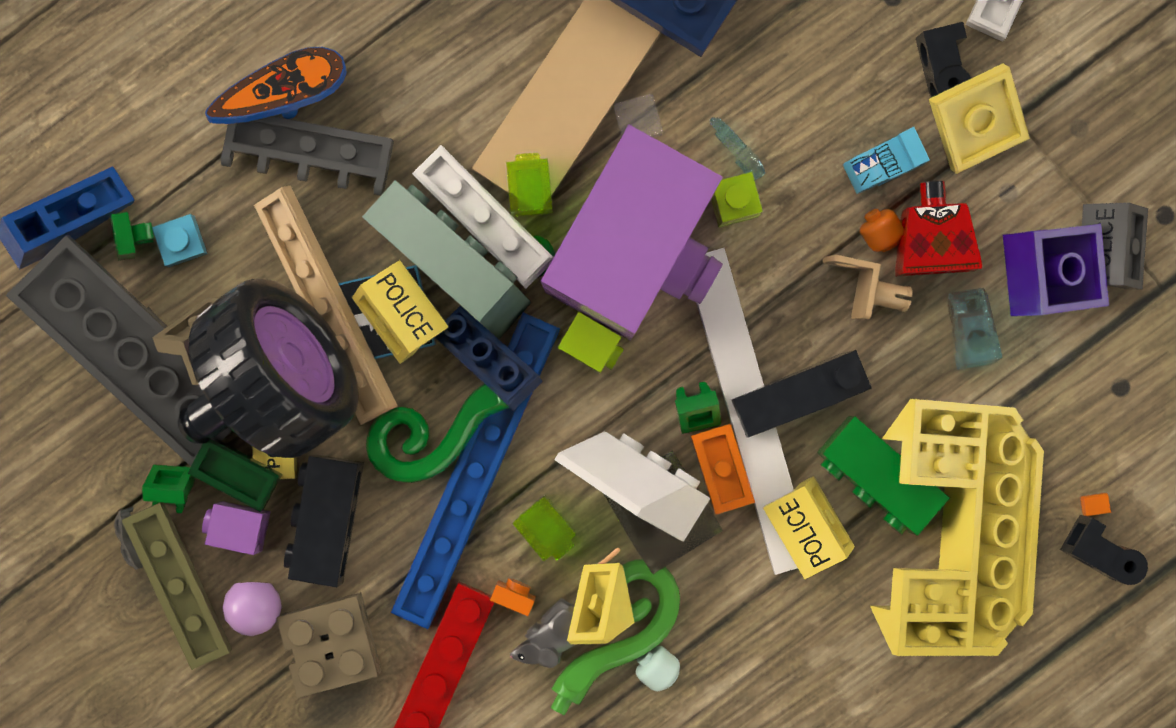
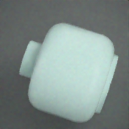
M656 646L650 652L637 659L639 665L636 668V676L653 691H662L669 688L678 678L680 662L663 646Z

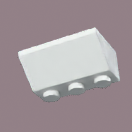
M604 431L558 453L554 459L555 461L636 516L683 542L710 500L708 496L696 489L700 483L699 480L679 468L675 475L670 473L668 469L672 463L651 450L647 457L641 454L644 446L624 433L618 440Z

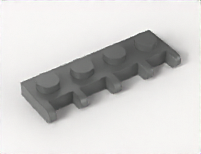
M270 116L249 122L228 124L221 156V165L231 167L234 153H241L259 157L257 172L263 174L268 172L270 159L299 164L297 179L305 182L308 180L310 167L339 172L338 188L347 189L350 174L376 179L374 195L381 196L385 190L394 141L391 138Z

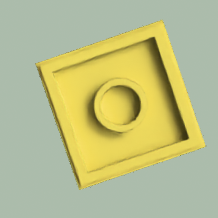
M1004 63L929 99L950 169L956 174L1030 139L1010 67Z

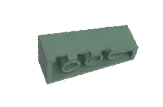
M395 180L362 217L500 339L531 304V301L513 284L518 277L500 261L495 266L490 264L484 258L488 251L471 235L465 241L454 231L459 225L441 209L436 215L426 207L430 200L413 184L406 190Z

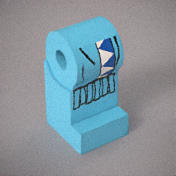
M912 127L898 136L850 159L843 164V167L856 194H859L915 170L930 161L915 127Z

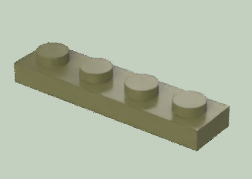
M157 503L122 519V523L191 670L230 653L232 650L231 645L165 503Z

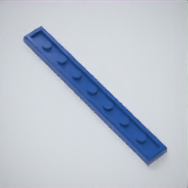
M523 312L508 348L540 377L560 332V328ZM532 393L514 411L508 408L485 418L461 452L393 606L392 614L426 629L430 628Z

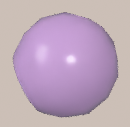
M261 582L235 583L226 593L223 603L225 621L235 631L247 636L259 635L270 630L277 622L276 618L280 616L282 608L279 593L273 585Z

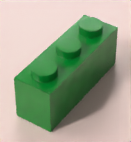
M848 416L817 452L825 459L821 463L823 469L838 481L843 476L856 486L852 493L869 508L876 503L887 513L883 520L901 535L907 530L909 533L918 536L950 499L937 486L899 483L901 455L856 416Z

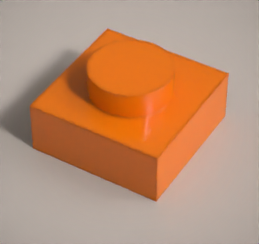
M508 578L506 583L502 581L497 582L490 601L529 616L536 596L529 593L530 586L518 580Z

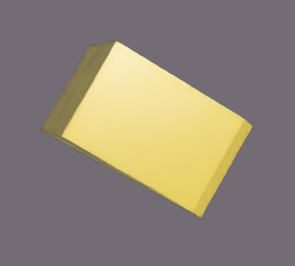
M620 563L583 566L567 638L570 644H606L635 623L625 572Z

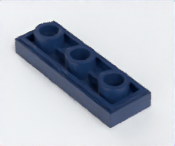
M461 305L445 320L448 328L435 337L442 346L512 411L543 382L537 373Z

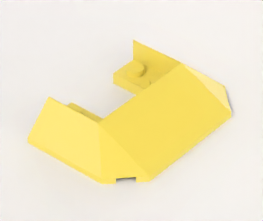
M910 399L882 439L902 441L899 483L944 486V493L950 497L943 506L939 569L893 568L891 606H870L892 655L998 656L1008 644L1005 640L1017 625L1023 626L1033 615L1044 450L1036 439L1028 436L1021 425L1023 419L1016 408Z

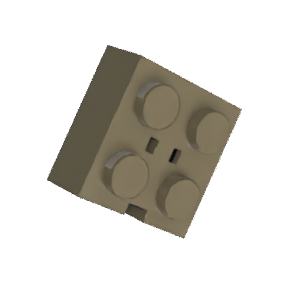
M361 592L285 612L276 618L284 650L292 649L295 660L289 664V669L297 698L375 678L382 672Z

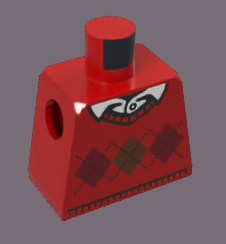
M945 181L920 183L921 206L908 207L901 213L900 221L904 233L901 236L897 249L896 277L974 272L982 269V260L967 203L946 204Z

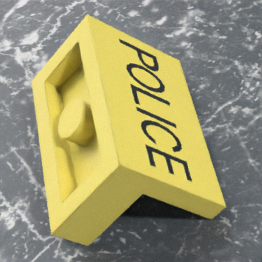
M400 260L361 284L352 297L400 364L413 356L422 345L448 328L446 322Z
M814 476L801 482L792 492L763 507L804 579L847 559L855 547Z

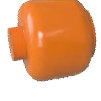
M873 209L864 216L867 222L860 227V235L874 252H886L899 244L904 229L900 219L893 210L884 209L879 211V209Z

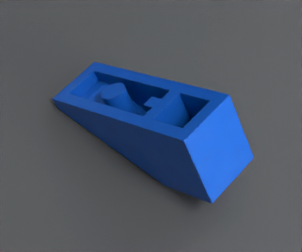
M112 166L2 217L0 221V240L20 270L43 259L66 235L71 236L74 240L78 239L111 218V214H117L133 204L135 200Z

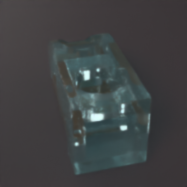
M976 288L949 293L948 311L953 325L952 333L956 348L954 357L957 370L991 365L1002 359L1001 348L986 290L984 288Z

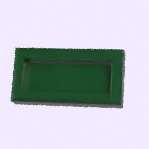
M209 438L210 440L207 443L202 444L188 474L259 512L263 511L282 474L215 438Z

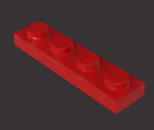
M459 581L394 728H439L495 603L490 601L491 595Z

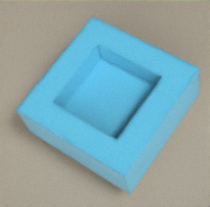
M192 214L152 227L164 265L167 267H172L207 254L195 216Z

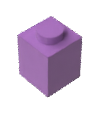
M225 501L214 503L213 509L206 511L202 524V533L207 534L205 545L251 555L261 552L271 511L263 510L259 512L252 507Z

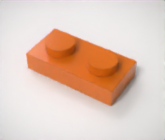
M731 424L690 435L715 515L755 503Z

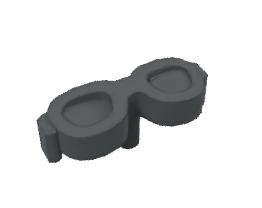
M133 507L118 511L114 528L115 534L121 542L120 549L124 560L136 570L143 568V565L122 523V519L130 516V512H133Z

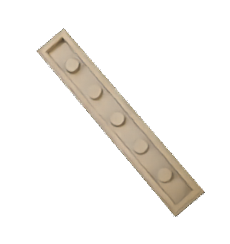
M291 185L279 188L256 203L254 207L296 293L311 304L325 319L337 335L335 337L351 361L359 393L355 415L360 425L398 407Z

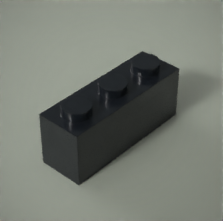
M317 454L310 455L308 462H302L298 476V486L303 487L301 503H295L291 516V527H296L294 544L288 543L284 556V568H289V580L336 588L343 584L364 462Z

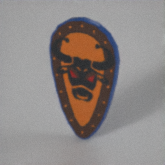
M307 47L293 51L268 63L229 87L206 109L205 116L213 124L249 122L282 114L286 119H292L297 115V109L326 98L340 87L347 73L345 61L338 52L325 47Z

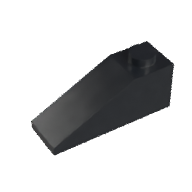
M853 350L835 355L731 399L744 433L749 438L870 390L872 387L857 351Z

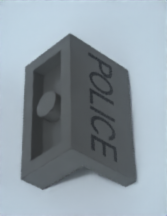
M1132 203L1083 204L1082 226L1101 224L1107 286L1128 290H1143L1148 208Z

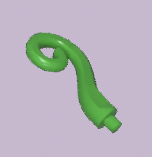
M648 559L633 560L622 565L627 584L633 580L640 579L650 582L656 588L659 594V605L656 614L647 627L636 635L595 648L574 659L562 671L551 688L558 694L551 705L554 711L565 715L572 702L577 705L581 704L590 687L601 674L647 654L668 636L678 617L680 592L674 576L664 565ZM641 598L634 604H631L634 622L641 621L649 614L652 609L650 599Z

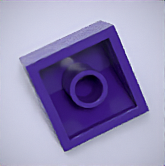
M1101 224L1003 235L1011 316L1048 315L1109 306Z

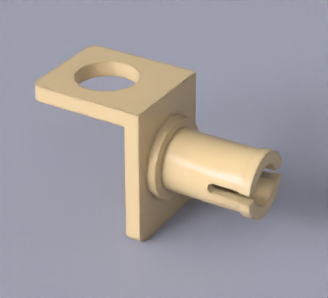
M840 255L823 257L824 264L859 271L851 314L852 319H870L873 305L896 309L901 312H906L909 309L911 301L899 299L895 296L902 298L905 296L912 297V288L906 285L901 286L879 281L878 276L881 264Z

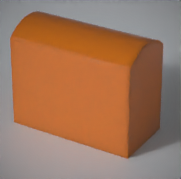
M1107 493L1080 497L1084 516L1111 513Z

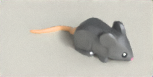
M617 547L598 564H607L620 552V549ZM561 598L542 616L541 624L535 623L527 630L525 637L528 640L516 647L510 653V657L525 664H539L543 667L554 668L560 663L562 652L575 645L567 641L575 606Z

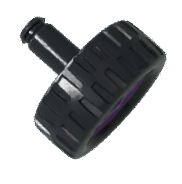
M269 279L246 280L212 303L197 316L192 324L189 334V356L194 374L204 394L189 404L188 408H183L180 411L177 421L178 428L181 434L194 444L207 443L210 440L209 438H214L227 428H230L245 442L268 455L281 458L299 457L324 443L353 419L358 406L359 393L351 361L329 324L299 294L283 284Z

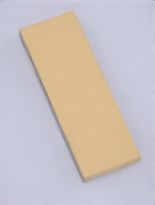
M584 0L472 167V170L541 215L661 35V32L610 0Z

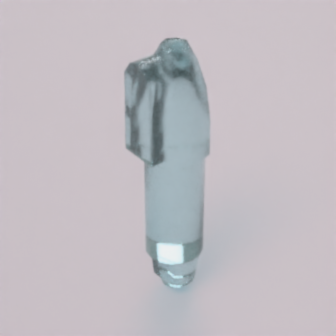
M712 117L709 122L717 131L714 135L734 155L735 163L744 173L752 172L754 181L765 175V168L760 158L753 153L751 147H748L727 123L718 117Z

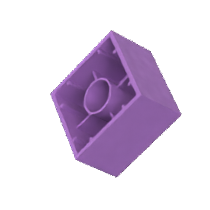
M628 125L541 279L545 293L630 341L659 290L678 300L684 294L688 296L687 299L701 304L723 263L713 256L705 255L708 247L690 238V235L723 177L637 128Z

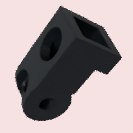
M963 22L926 30L915 38L931 98L971 79L969 73L962 68L957 46L967 38Z
M1079 515L1060 550L1109 579L1126 585H1135L1141 582L1148 571V562L1145 556L1137 550L1121 545L1117 546L1103 538L1101 535L1106 525L1094 518Z

